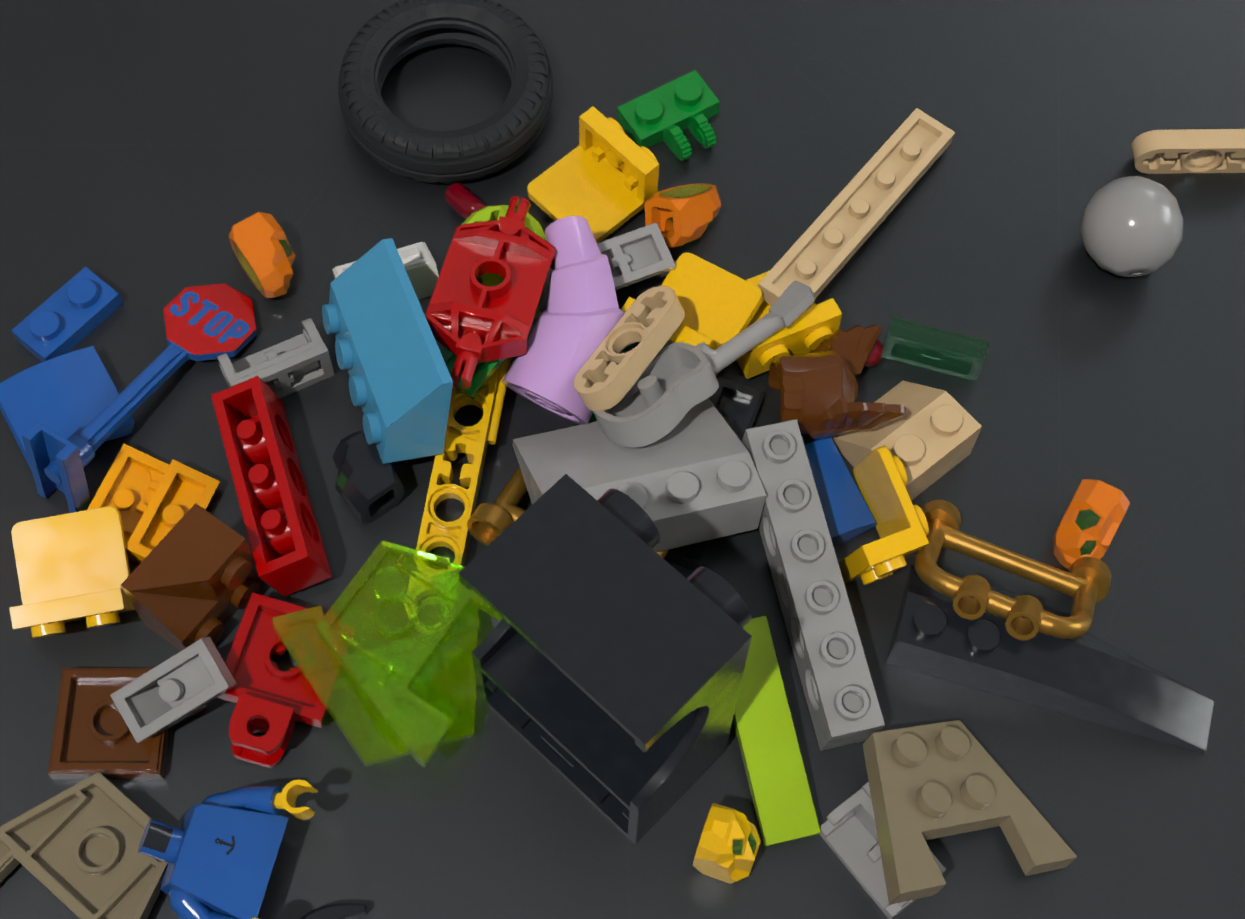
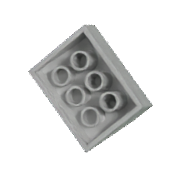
M709 398L691 408L670 433L656 442L643 447L627 448L613 443L605 436L598 421L513 439L512 443L532 504L565 474H568L596 500L609 489H617L632 498L654 522L660 535L659 543L652 548L655 552L758 529L767 497L749 451Z

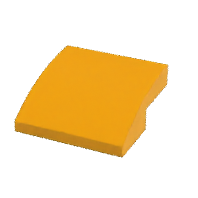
M123 444L87 510L109 506L116 508L120 512L128 560L140 564L195 503L203 509H207L220 481L172 459L169 465Z

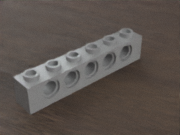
M797 419L746 429L742 443L750 453L767 494L758 527L820 751L866 741L872 733L879 732L885 726Z

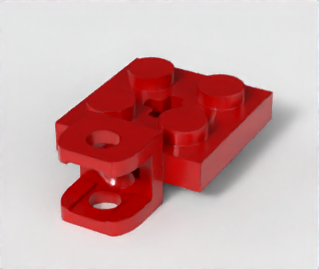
M252 592L225 662L237 685L216 697L236 703L229 724L231 749L236 759L266 768H273L285 755L295 728V721L322 728L356 631V622ZM286 648L295 650V659L301 662L297 668L281 671L278 670V664L271 661L274 654L283 655ZM256 733H265L263 736H253Z

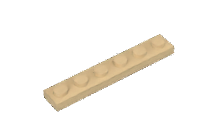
M916 108L758 283V287L764 295L763 300L772 306L794 281H799L811 287L816 299L948 148L955 132Z

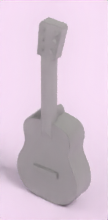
M799 281L792 282L770 307L768 314L715 350L709 348L705 342L699 343L696 346L675 342L663 347L617 405L607 410L593 411L605 436L613 443L622 447L637 448L654 443L670 433L691 408L706 400L717 391L719 383L715 376L716 373L785 326L787 328L790 324L794 323L815 302V296L811 287Z

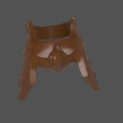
M873 324L865 328L856 325L846 331L838 329L829 339H824L815 350H811L809 353L794 354L793 356H773V360L769 364L768 383L773 389L780 390V422L797 419L801 435L810 436L813 440L854 431L877 430L890 422L906 416L907 408L901 404L856 402L858 383L855 375L862 372L867 357L882 328Z

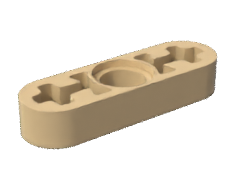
M1245 129L1152 130L1140 134L1131 144L1135 168L1142 173H1245Z
M657 286L639 295L578 371L574 378V388L589 410L603 411L617 405L680 326L685 312L672 288ZM640 342L634 349L619 354L625 347Z

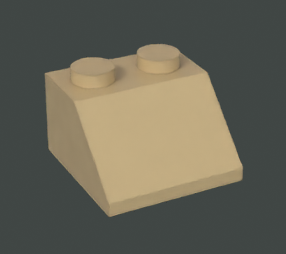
M902 381L874 403L904 405L907 408L906 416L890 422L877 430L854 431L831 436L838 451L853 467H856L874 449L884 445L887 446L891 455L898 456L904 465L907 474V485L905 487L912 501L971 454L982 426L947 391Z

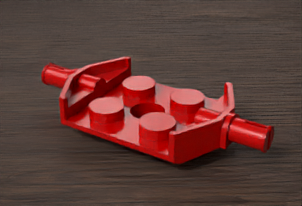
M519 196L512 197L509 201L505 217L500 216L499 220L462 224L456 227L425 317L434 338L457 357L450 375L453 380V386L456 388L459 387L460 380L461 389L470 388L476 365L480 362L484 363L526 355L527 338L550 268L553 269L555 249L551 244L525 227V219L531 204L523 197L521 198L520 205ZM494 273L500 275L504 281L499 285L490 287L482 285L477 279L484 274Z

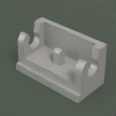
M657 223L597 243L601 254L608 257L615 290L653 276L658 278L664 277L669 274L670 270L675 269L676 266Z
M311 318L301 322L304 327L302 334L231 363L227 353L217 356L220 369L229 387L259 376L279 398L304 389L335 374L329 351Z
M867 782L860 790L826 817L828 820L819 827L821 832L819 835L887 918L893 919L915 900L889 905L869 782ZM932 853V855H933V857H934V859H935V861H936V863H937V865H938V867H939V869H940V871H941V873H942V875H943L944 872L946 871V869H945V867L940 863V861L935 857V855Z

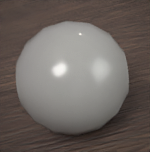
M1128 176L1115 179L1095 192L1082 213L1080 233L1088 255L1101 269L1120 277H1139L1155 272L1173 258L1182 242L1184 220L1177 199L1164 185L1144 177Z

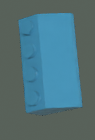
M382 239L330 283L329 304L322 306V319L326 333L334 334L335 353L338 366L341 370L347 369L349 373V392L352 403L355 407L361 406L363 410V429L366 441L369 445H376L381 461L385 464L443 454L453 380L393 239Z

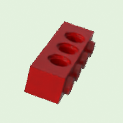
M259 376L211 395L258 577L284 597L331 578L332 574L283 401Z

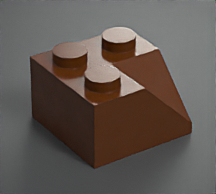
M195 503L121 584V587L144 625L177 650L182 651L205 637H210L215 645L225 630L226 622L238 609L243 610L247 607L252 592L259 593L260 584L263 580L258 577L254 558L246 539Z

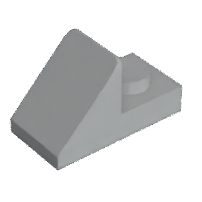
M205 637L110 696L138 744L206 708V703L236 686L237 683L211 638Z

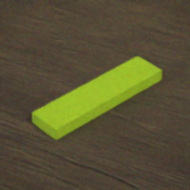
M762 616L751 619L743 627L752 638L733 715V722L765 847L821 832L767 617Z

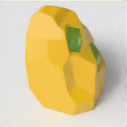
M713 803L698 843L693 866L702 874L729 884L748 877L761 842L755 825L747 820L745 814L733 808Z

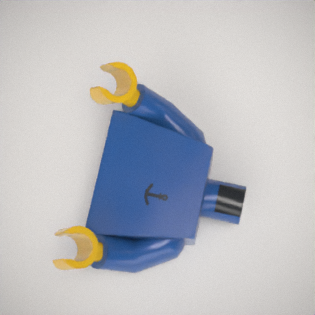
M297 779L287 783L284 788L281 786H245L209 795L201 804H195L186 812L180 829L150 819L141 838L138 853L169 862L160 889L170 895V907L180 919H259L257 918L289 819L280 814L287 810L301 820L312 818L315 814L314 810L309 807L296 808L295 802L300 794L304 792L317 793L318 790L307 781Z

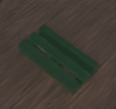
M891 317L883 344V358L977 381L986 359L990 342Z

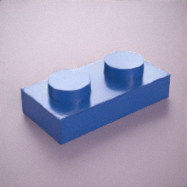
M85 266L11 331L21 345L41 362L70 352L120 308L123 302L119 293Z

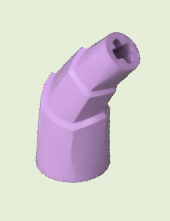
M568 216L554 221L545 230L546 241L555 249L553 271L549 278L547 309L539 313L529 332L526 355L516 356L502 383L540 407L582 425L589 423L593 411L585 406L574 388V378L625 312L619 309L608 257L601 254L587 219L581 216Z

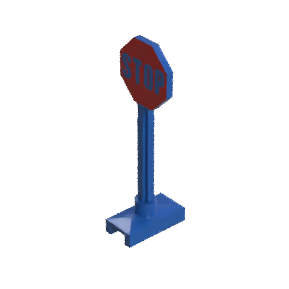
M225 283L185 287L163 308L169 346L78 435H71L68 439H65L38 421L30 426L22 434L38 494L47 499L58 489L65 494L70 513L87 510L91 503V498L83 468L95 457L94 452L187 360L217 359V356L227 353L228 357H235L257 335L251 298Z

